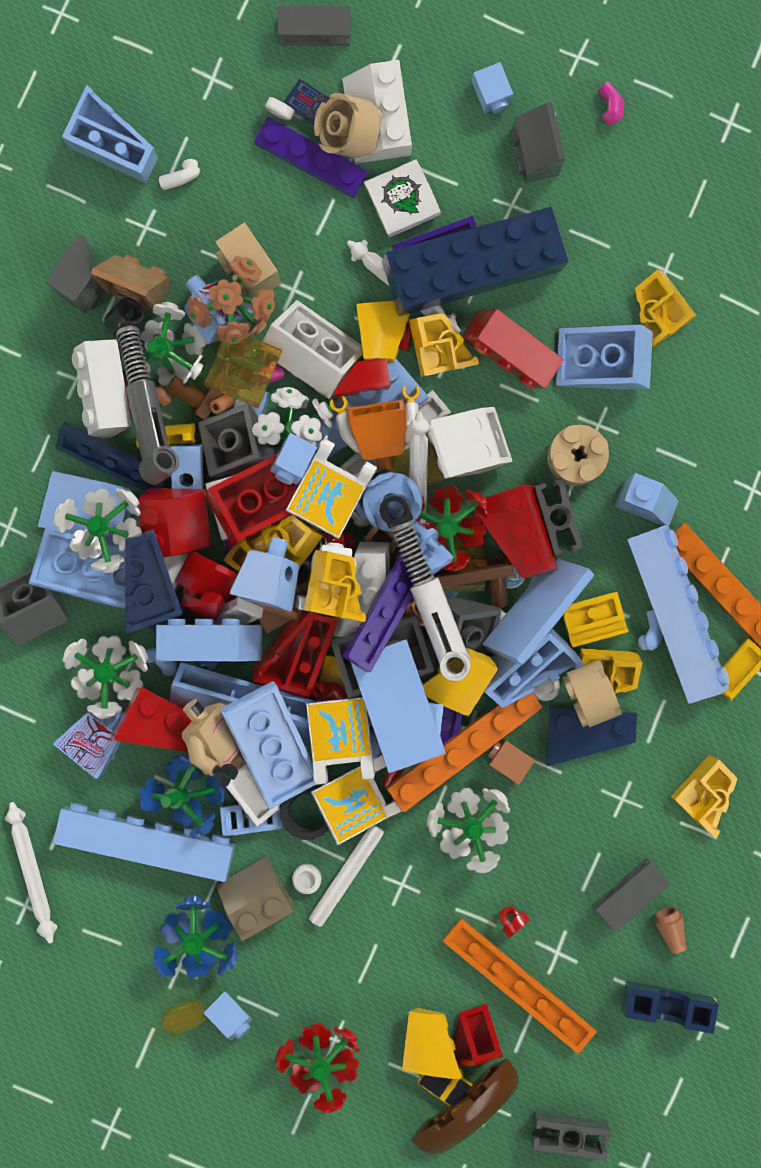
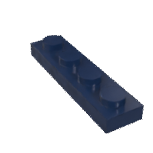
M66 422L60 427L56 449L144 491L150 488H165L167 478L157 485L149 484L143 480L139 473V464L142 458L98 437L90 436L87 432Z

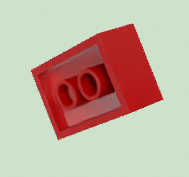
M278 454L210 487L205 494L232 547L256 536L263 530L274 526L292 515L286 509L302 479L296 485L294 483H283L275 477L276 474L270 470Z

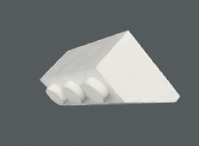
M399 60L369 64L342 78L344 94L367 99L382 112V121L375 151L371 155L354 158L355 164L411 156L412 142Z
M298 300L270 325L258 349L328 399L333 396L336 388L363 356L361 344Z
M117 340L82 342L73 349L72 363L74 368L77 369L79 379L77 392L83 402V424L87 427L88 435L104 439L111 438L132 426Z

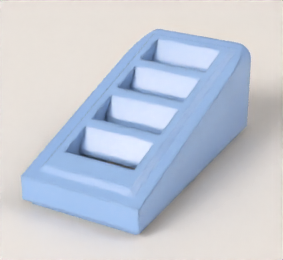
M239 803L222 805L220 807L223 836L283 828L280 809L272 814L273 823L267 824L266 819L259 826H256L248 816L249 826H244L242 812L244 809ZM236 811L237 827H232L230 812Z

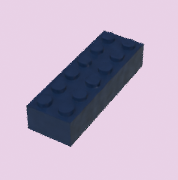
M552 207L388 251L383 257L382 265L398 316H403L561 271L569 261Z

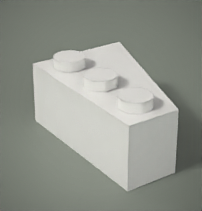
M360 542L355 553V578L361 590L358 600L360 610L365 614L390 572L389 542ZM338 617L339 621L333 636L346 637L355 634L361 622Z

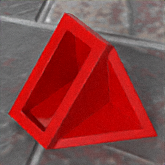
M487 1004L460 1012V1018L453 1037L456 1048L453 1052L457 1065L477 1066L502 1058V1050Z

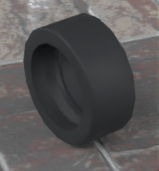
M319 785L310 787L283 802L280 806V818L284 828L292 836L301 840H314L323 836L329 830L324 819L316 827L303 828L298 826L291 816L293 802L299 796L311 794L312 791L321 787Z

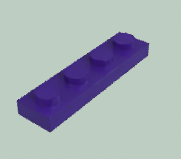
M268 116L254 140L256 146L354 199L368 175L366 169L340 155L325 152L318 143Z
M399 554L366 613L365 622H361L342 656L364 672L371 673L413 597L410 588L415 583L411 582L413 578L409 577L411 573L407 572L409 568L405 567L407 562H403L405 557H401L402 554Z

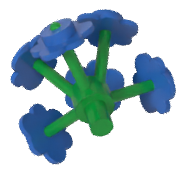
M181 754L174 757L172 762L166 765V771L169 772L168 779L174 783L173 788L169 789L165 794V786L163 784H158L154 779L147 780L145 788H141L139 791V796L141 797L140 807L142 810H150L152 813H157L159 807L173 808L175 810L171 814V819L175 823H181L184 827H189L192 822L197 823V826L189 835L192 838L198 834L202 837L209 833L214 826L212 820L215 818V813L211 812L202 819L203 814L200 810L202 802L198 799L195 800L194 797L206 795L214 806H218L220 802L224 801L225 787L218 785L216 775H208V778L205 779L207 788L189 792L186 785L191 780L198 778L199 771L196 769V766L191 764L189 755L186 757Z
M194 895L184 898V901L179 902L176 908L190 911V919L187 918L185 912H179L178 914L169 913L164 919L165 924L160 929L169 944H174L178 940L183 941L182 948L170 954L167 948L154 947V957L152 960L155 969L163 977L175 976V969L177 968L175 959L186 953L187 957L183 958L182 965L186 968V973L191 978H196L199 974L207 976L210 971L209 968L214 967L216 964V958H219L217 971L219 975H222L224 972L226 973L229 969L231 970L238 957L235 943H228L223 953L204 946V940L207 937L212 940L219 938L226 940L228 938V933L232 931L233 925L226 919V915L222 911L216 913L214 910H208L205 913V920L202 922L206 931L200 935L196 933V910L208 908L210 903L202 902L201 897H195Z

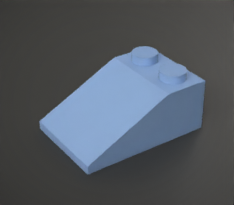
M643 325L559 328L558 355L564 361L557 370L556 386L620 390L650 389L653 331Z
M52 471L38 527L58 530V527L54 525V514L61 503L64 504L67 499L74 500V507L77 508L76 516L89 520L92 514H86L82 510V505L86 501V494L88 492L95 493L98 489H106L110 497L116 499L114 509L121 504L115 492L117 488L124 489L125 491L129 490L134 495H136V492L132 489ZM127 508L123 509L109 521L110 527L117 528L119 522H125L127 518H130L131 513ZM74 522L73 527L70 530L66 529L65 533L74 535L77 530L84 532L87 526ZM108 533L104 536L107 544L119 546L114 544L112 540L113 534Z

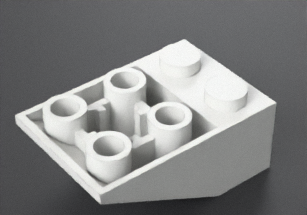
M495 407L479 408L427 421L428 424L432 425L431 431L428 430V437L435 447L438 456L437 464L445 479L484 473L513 462Z

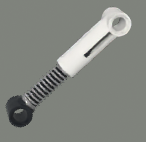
M392 494L380 504V517L387 523L388 529L391 528V532L394 533L393 537H397L395 542H399L397 547H401L399 552H403L401 557H405L403 562H407L405 567L409 568L407 572L411 573L409 577H412L411 582L415 583L410 589L439 661L441 673L448 680H462L469 673L471 665L470 655L466 651L439 578H434V575L430 574L432 570L428 569L430 565L426 564L428 560L424 559L426 555L422 554L424 550L420 549L422 545L419 544L420 540L417 539L419 535L415 534L417 530L413 529L415 525L412 522L414 518L411 513V503L404 495ZM396 501L403 506L404 512L401 517L395 518L389 514L388 505L390 502ZM440 622L450 644V649H448L438 623ZM458 657L463 661L464 667L458 671L452 670L448 666V659Z

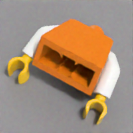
M405 385L402 390V400L349 408L348 400L342 396L344 405L340 409L335 407L333 399L330 401L331 409L338 414L336 421L342 440L354 452L361 453L363 460L376 459L378 471L394 469L393 456L404 454V447L410 444V437L413 432L410 427H407V422L412 421L416 417L417 412H419L418 404L415 403L420 394V389L417 385L414 397L407 396Z

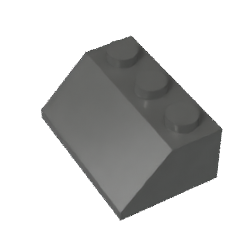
M417 615L401 619L386 646L407 639L419 676L434 672ZM355 634L331 641L348 698L362 694L351 662L342 657Z

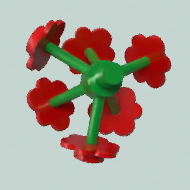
M451 485L444 489L437 488L434 491L435 495L430 498V505L438 508V512L444 514V517L439 520L422 512L425 508L424 497L422 496L421 514L416 522L420 521L421 518L430 522L429 524L423 523L422 525L427 530L434 528L439 533L437 540L444 547V541L447 539L449 553L453 556V560L444 566L443 569L455 572L464 568L471 559L463 551L455 552L453 536L456 534L458 539L463 540L462 544L464 547H480L484 542L483 535L486 534L487 528L482 525L483 522L479 516L465 517L473 510H476L485 518L489 517V513L487 512L488 502L486 498L479 492L475 493L467 489L465 491L467 494L466 498L471 505L455 518L450 516V513H456L460 510V503L463 502V495L458 493L455 486Z
M315 1023L311 1027L303 1028L302 1035L298 1039L301 1046L314 1051L315 1058L313 1060H304L293 1056L295 1045H293V1040L288 1039L285 1046L281 1045L276 1053V1069L279 1070V1073L283 1074L291 1062L295 1063L292 1066L293 1074L289 1077V1084L294 1088H298L300 1094H305L308 1091H317L320 1087L319 1081H321L324 1092L313 1103L314 1108L321 1110L322 1113H332L344 1106L343 1102L347 1100V1095L342 1093V1090L339 1088L330 1090L327 1078L331 1073L336 1076L339 1083H343L346 1080L349 1082L356 1080V1069L359 1067V1061L354 1058L351 1049L346 1048L342 1051L341 1049L345 1045L357 1053L360 1049L355 1043L358 1039L353 1031L347 1028L341 1030L335 1026L333 1028L334 1033L341 1041L327 1057L321 1056L320 1049H325L330 1045L329 1038L332 1036L331 1030L325 1029L322 1023Z

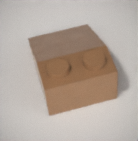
M114 255L93 267L91 275L107 294L119 299L132 298L143 309L150 312L153 311L154 304H161L165 301L172 285L170 279L166 276L167 272L155 266H151L150 269L140 266L141 262L129 255H124L123 258Z

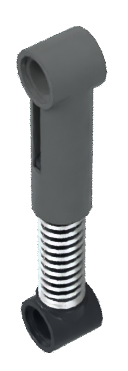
M123 298L106 314L104 320L109 332L117 336L121 357H123V366L125 367L124 370L126 371L125 374L128 381L126 392L142 461L139 464V473L144 481L157 485L178 469L179 459L177 454L169 447L155 383L149 380L148 367L145 366L147 362L144 361L146 358L143 356V347H141L142 343L139 337V323L143 320L144 311L141 305L134 299Z

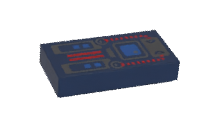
M299 78L284 100V103L294 109L295 113L314 125L319 106L322 102L327 103L330 98Z

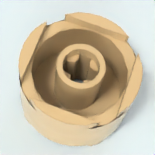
M342 93L331 94L329 96L331 98L327 103H321L315 116L314 131L315 136H319L322 143L319 144L321 149L327 153L354 158L373 154L376 149V141L382 121L381 110L376 108L371 101Z
M572 425L563 429L553 439L547 451V462L553 476L556 479L563 478L564 484L568 486H581L590 483L604 471L609 459L607 440L596 429L586 425ZM576 450H580L581 456L584 459L578 462L574 461L575 455L571 454V452L574 453Z
M600 659L567 672L568 676L563 677L571 700L578 699V703L573 705L583 727L588 725L590 728L622 715L620 705L609 678L604 673V667Z

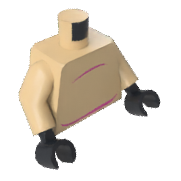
M194 699L183 708L184 713L191 720V723L182 732V738L187 745L190 762L201 769L205 775H216L218 785L226 787L231 779L235 780L238 775V769L229 763L239 752V748L220 711L226 705L216 703L203 707L197 699Z

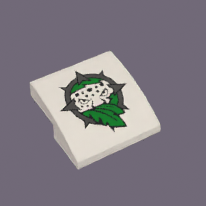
M417 159L364 182L365 188L389 238L441 215V211Z

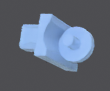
M417 521L413 524L415 525L413 529L417 530L415 534L419 535L417 539L420 540L419 544L422 545L420 549L424 550L422 554L426 555L424 559L428 560L426 564L430 565L428 569L432 570L430 574L434 575L441 568L451 563L453 556L437 540L439 533L434 528L427 530Z

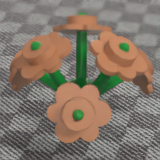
M235 256L234 261L230 263L231 270L238 275L236 281L229 283L227 280L222 279L219 281L218 286L215 285L210 288L209 297L214 300L213 302L206 305L202 303L198 296L188 299L189 315L201 328L211 325L212 322L209 316L212 309H222L228 315L229 323L219 326L216 331L218 339L229 344L239 343L251 334L257 335L263 332L267 325L265 321L269 319L275 307L274 291L270 288L266 290L259 289L257 297L254 298L241 295L242 289L240 285L242 281L248 279L252 283H257L262 271L252 259ZM243 302L251 304V309L254 311L253 316L243 307ZM236 309L250 322L249 324H237L235 322L234 312Z

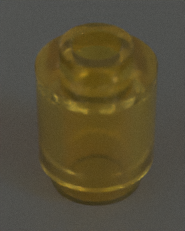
M192 998L165 1008L166 1015L161 1016L165 1031L167 1033L172 1032L174 1037L201 1027V1023L207 1021L201 1000L196 999L193 1001Z

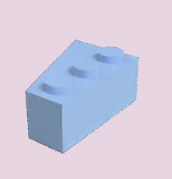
M86 85L62 135L66 145L76 152L147 183L158 160L154 148Z
M168 619V625H156V661H262V625H240V619H222V625H213V619H195V625H185V619Z
M551 629L523 665L495 654L492 660L498 670L484 692L503 708L534 692V687L548 680L554 682L560 678L559 674L573 667L577 669L584 666L573 648Z

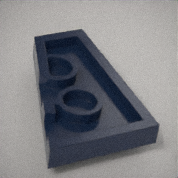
M153 529L125 539V633L127 634L182 615Z
M549 708L546 766L635 743L637 713L622 712L620 716L589 728L588 725L582 726L575 709Z

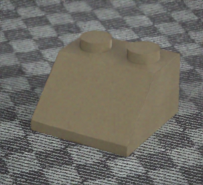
M267 856L232 875L226 882H220L216 885L226 914L241 941L248 939L288 916L295 909L292 899Z

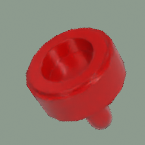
M507 906L499 914V920L504 926L502 931L508 938H511L530 921V918L524 911L520 913L514 907ZM508 914H512L514 917L511 922L506 918Z

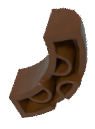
M506 1058L489 1066L484 1074L467 1090L466 1094L469 1097L462 1099L455 1107L451 1104L437 1115L426 1120L412 1138V1141L424 1152L438 1154L453 1148L477 1131L508 1101L518 1087L517 1072L510 1061Z

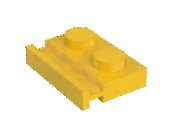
M618 592L573 603L562 615L571 647L628 632Z

